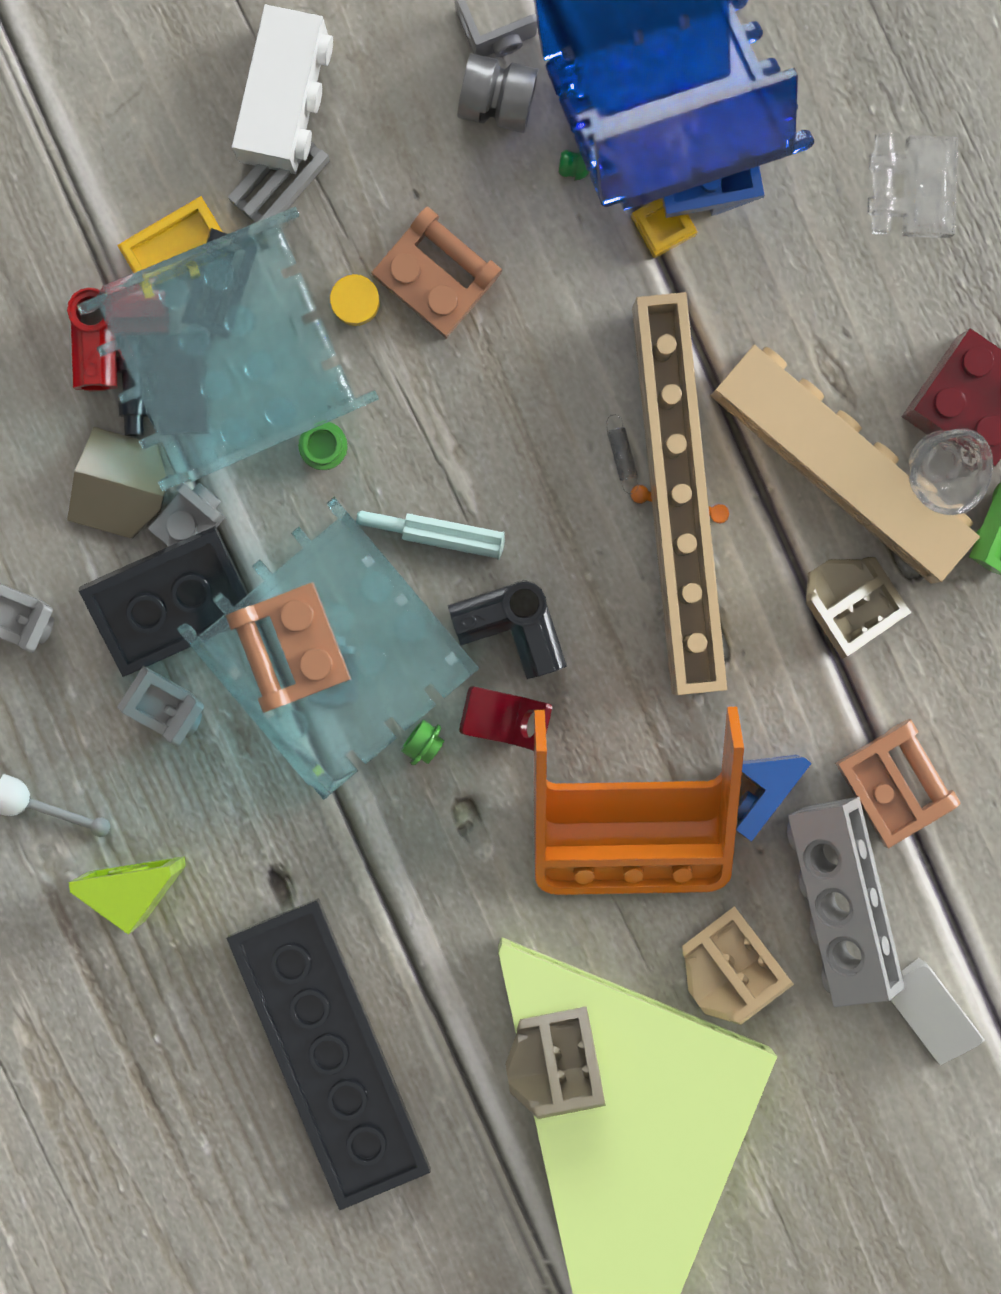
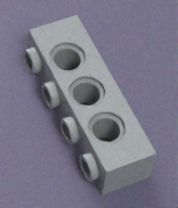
M860 797L805 806L788 815L787 836L790 846L797 852L801 868L799 872V886L803 896L808 898L812 914L810 932L814 943L819 945L823 960L821 970L823 986L831 994L834 1007L890 1001L905 988ZM824 844L831 846L836 851L838 856L837 865L829 862L825 857L823 851ZM835 892L842 894L847 899L850 907L849 912L843 911L838 907L835 901ZM846 941L853 942L859 948L861 960L849 954L846 948Z

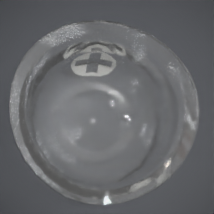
M971 429L934 431L922 437L913 447L909 456L908 473L911 489L926 507L940 514L957 515L971 510L983 499L991 482L993 456L990 446L983 436Z

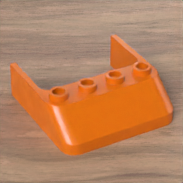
M727 707L722 769L717 778L710 781L552 783L546 779L547 744L545 710H534L535 881L538 887L554 895L712 892L724 887L730 881L732 875L744 756V743L738 708Z

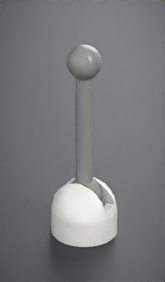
M3 774L0 779L1 815L14 816L30 808L89 828L98 837H103L110 831V823L105 818L99 817L93 820L31 799L27 786L20 779Z

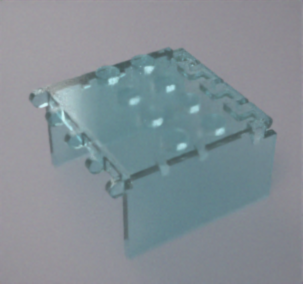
M296 206L102 286L96 297L77 305L81 315L90 314L98 308L100 309L113 340L96 349L100 357L117 350L119 351L135 387L117 395L121 403L140 397L156 433L139 440V443L143 450L161 443L173 469L174 475L165 476L158 481L161 491L180 483L195 481L379 400L375 390L354 396L341 364L324 371L321 362L336 356V353L321 319L304 325L301 316L317 310L301 273L286 279L283 278L281 271L297 264L283 233V230L300 216Z
M335 497L329 500L327 505L329 510L338 519L312 541L300 527L291 532L303 549L273 574L260 559L253 564V569L264 582L235 606L221 592L215 596L213 601L224 615L200 636L186 622L177 628L183 638L308 786L311 785L323 800L358 772L357 768L346 756L348 752L353 750L367 764L397 739L396 735L385 723L386 720L392 716L399 726L406 731L436 706L435 702L425 692V687L431 683L442 697L445 698L479 669L476 663ZM314 582L351 680L263 713L258 702V698L262 697L240 638L236 629L230 630L225 616L239 609ZM270 617L257 621L256 625L281 689L296 684Z

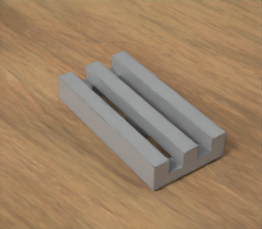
M311 141L309 155L313 159L263 216L258 210L290 175L289 170L278 168L250 202L247 203L245 199L271 170L266 165L256 164L228 196V199L267 233L330 161L329 155L322 149H318L314 142ZM298 159L297 163L299 164L302 159Z

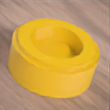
M352 274L344 276L335 283L330 294V303L334 314L341 322L351 326H360L370 322L376 316L379 310L380 298L377 288L371 280L362 275Z

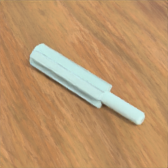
M359 511L356 518L358 525L402 533V539L406 541L497 558L498 560L504 549L505 531L499 532L408 513L406 519Z

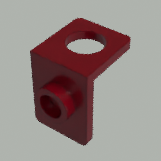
M470 686L466 696L459 732L464 735L508 743L534 751V734L529 738L527 733L528 720L534 710H545L547 734L552 704Z

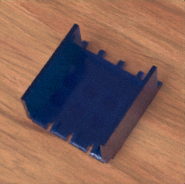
M534 0L541 54L544 61L550 59L546 63L545 68L555 93L559 96V103L570 130L575 134L574 139L586 169L591 172L590 178L602 206L609 207L621 203L623 210H627L805 151L813 146L815 140L809 130L796 132L798 74L795 68L780 72L781 68L775 58H768L758 62L750 43L758 41L763 36V30L757 21L741 25L735 11L745 7L748 0Z

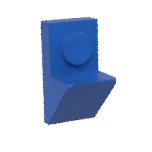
M756 146L657 166L666 218L710 210L711 216L759 200L765 196Z
M799 755L743 761L742 774L759 788L754 794L748 790L739 799L736 831L752 842L812 763Z

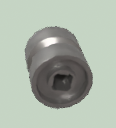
M471 53L463 79L457 118L484 124L491 117L495 118L497 126L500 128L525 133L533 101L538 68L511 63L506 69L500 67L498 59Z

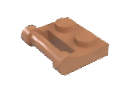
M427 206L418 214L410 228L371 273L377 281L447 339L497 280L502 269L492 260L488 263L485 262L438 222L439 215ZM425 236L475 278L467 289L417 248Z
M314 582L239 609L225 616L230 630L236 629L262 695V697L258 698V702L263 713L351 680ZM270 617L296 683L281 689L256 625L257 621Z
M911 719L897 724L885 734L835 763L854 796L860 797L862 810L884 847L888 849L951 812L961 804L955 792L947 790L915 735L918 733V730ZM897 746L902 750L931 799L922 808L888 753Z

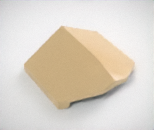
M735 906L682 946L686 964L688 991L705 1015L741 1025L794 985Z

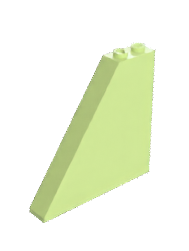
M501 937L498 953L516 1034L520 1019L587 1007L606 1106L537 1119L534 1116L572 1293L681 1294L773 1069L777 1055L771 1047Z

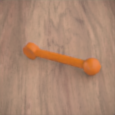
M636 485L632 488L631 498L635 503L652 502L651 492L646 486ZM717 504L709 507V516L714 522L723 523L728 520L729 510L725 505Z

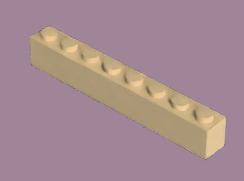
M687 293L636 297L632 306L671 691L674 695L727 690Z

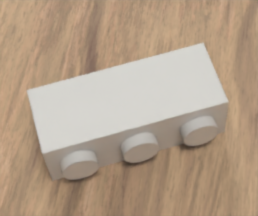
M267 4L264 5L232 144V149L240 163L254 166L261 164L268 166L269 169L278 170L280 168L296 174L298 168L297 160L307 159L312 138L311 130H306L310 112H318L322 97V83L317 82L321 65L328 66L333 49V36L328 35L323 16Z

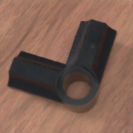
M527 580L516 581L511 585L448 605L460 646L511 630L526 679L540 677L567 667L546 602V596L542 589L534 582ZM520 589L531 590L538 597L537 609L529 616H519L510 607L511 596Z

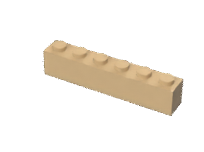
M754 344L710 396L929 583L942 582L980 538L970 528L974 524L973 521L957 507L950 505L947 509L934 498L936 490L924 478L917 474H913L910 477L896 465L899 461L898 457L889 448L879 442L872 445L860 435L859 432L862 428L854 418L844 411L839 410L835 413L822 402L824 399L823 393L814 384L803 378L798 382L784 369L787 367V363L780 355L768 347H764L761 350Z

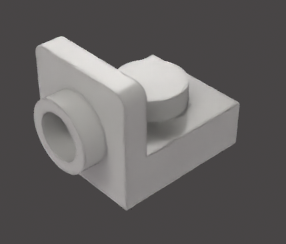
M182 482L176 489L179 493L148 529L167 546H171L213 526L217 528L226 517L216 509L221 501L202 484L198 483L192 489Z

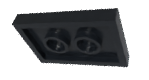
M216 526L79 587V593L122 677L141 670L143 666H150L230 630L225 616L239 609L254 605Z

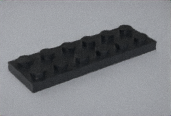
M317 898L228 935L226 939L339 1211L429 1174L431 1172L430 1164L320 899Z

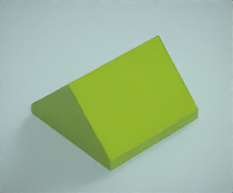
M185 856L88 871L68 882L71 894L129 935L147 920L185 868Z

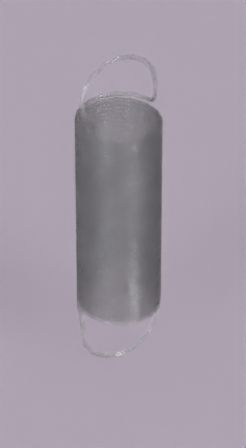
M616 415L621 419L622 427L609 431L607 428V435L619 480L624 482V480L636 478L638 475L625 427H623V420L619 415Z

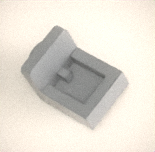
M0 583V638L19 645L23 650L34 653L38 643L44 644L54 625V618L51 617L53 608L40 599Z
M143 666L117 708L123 714L163 735L169 743L179 747L185 737H190L197 730L201 722V712L204 705L191 692Z

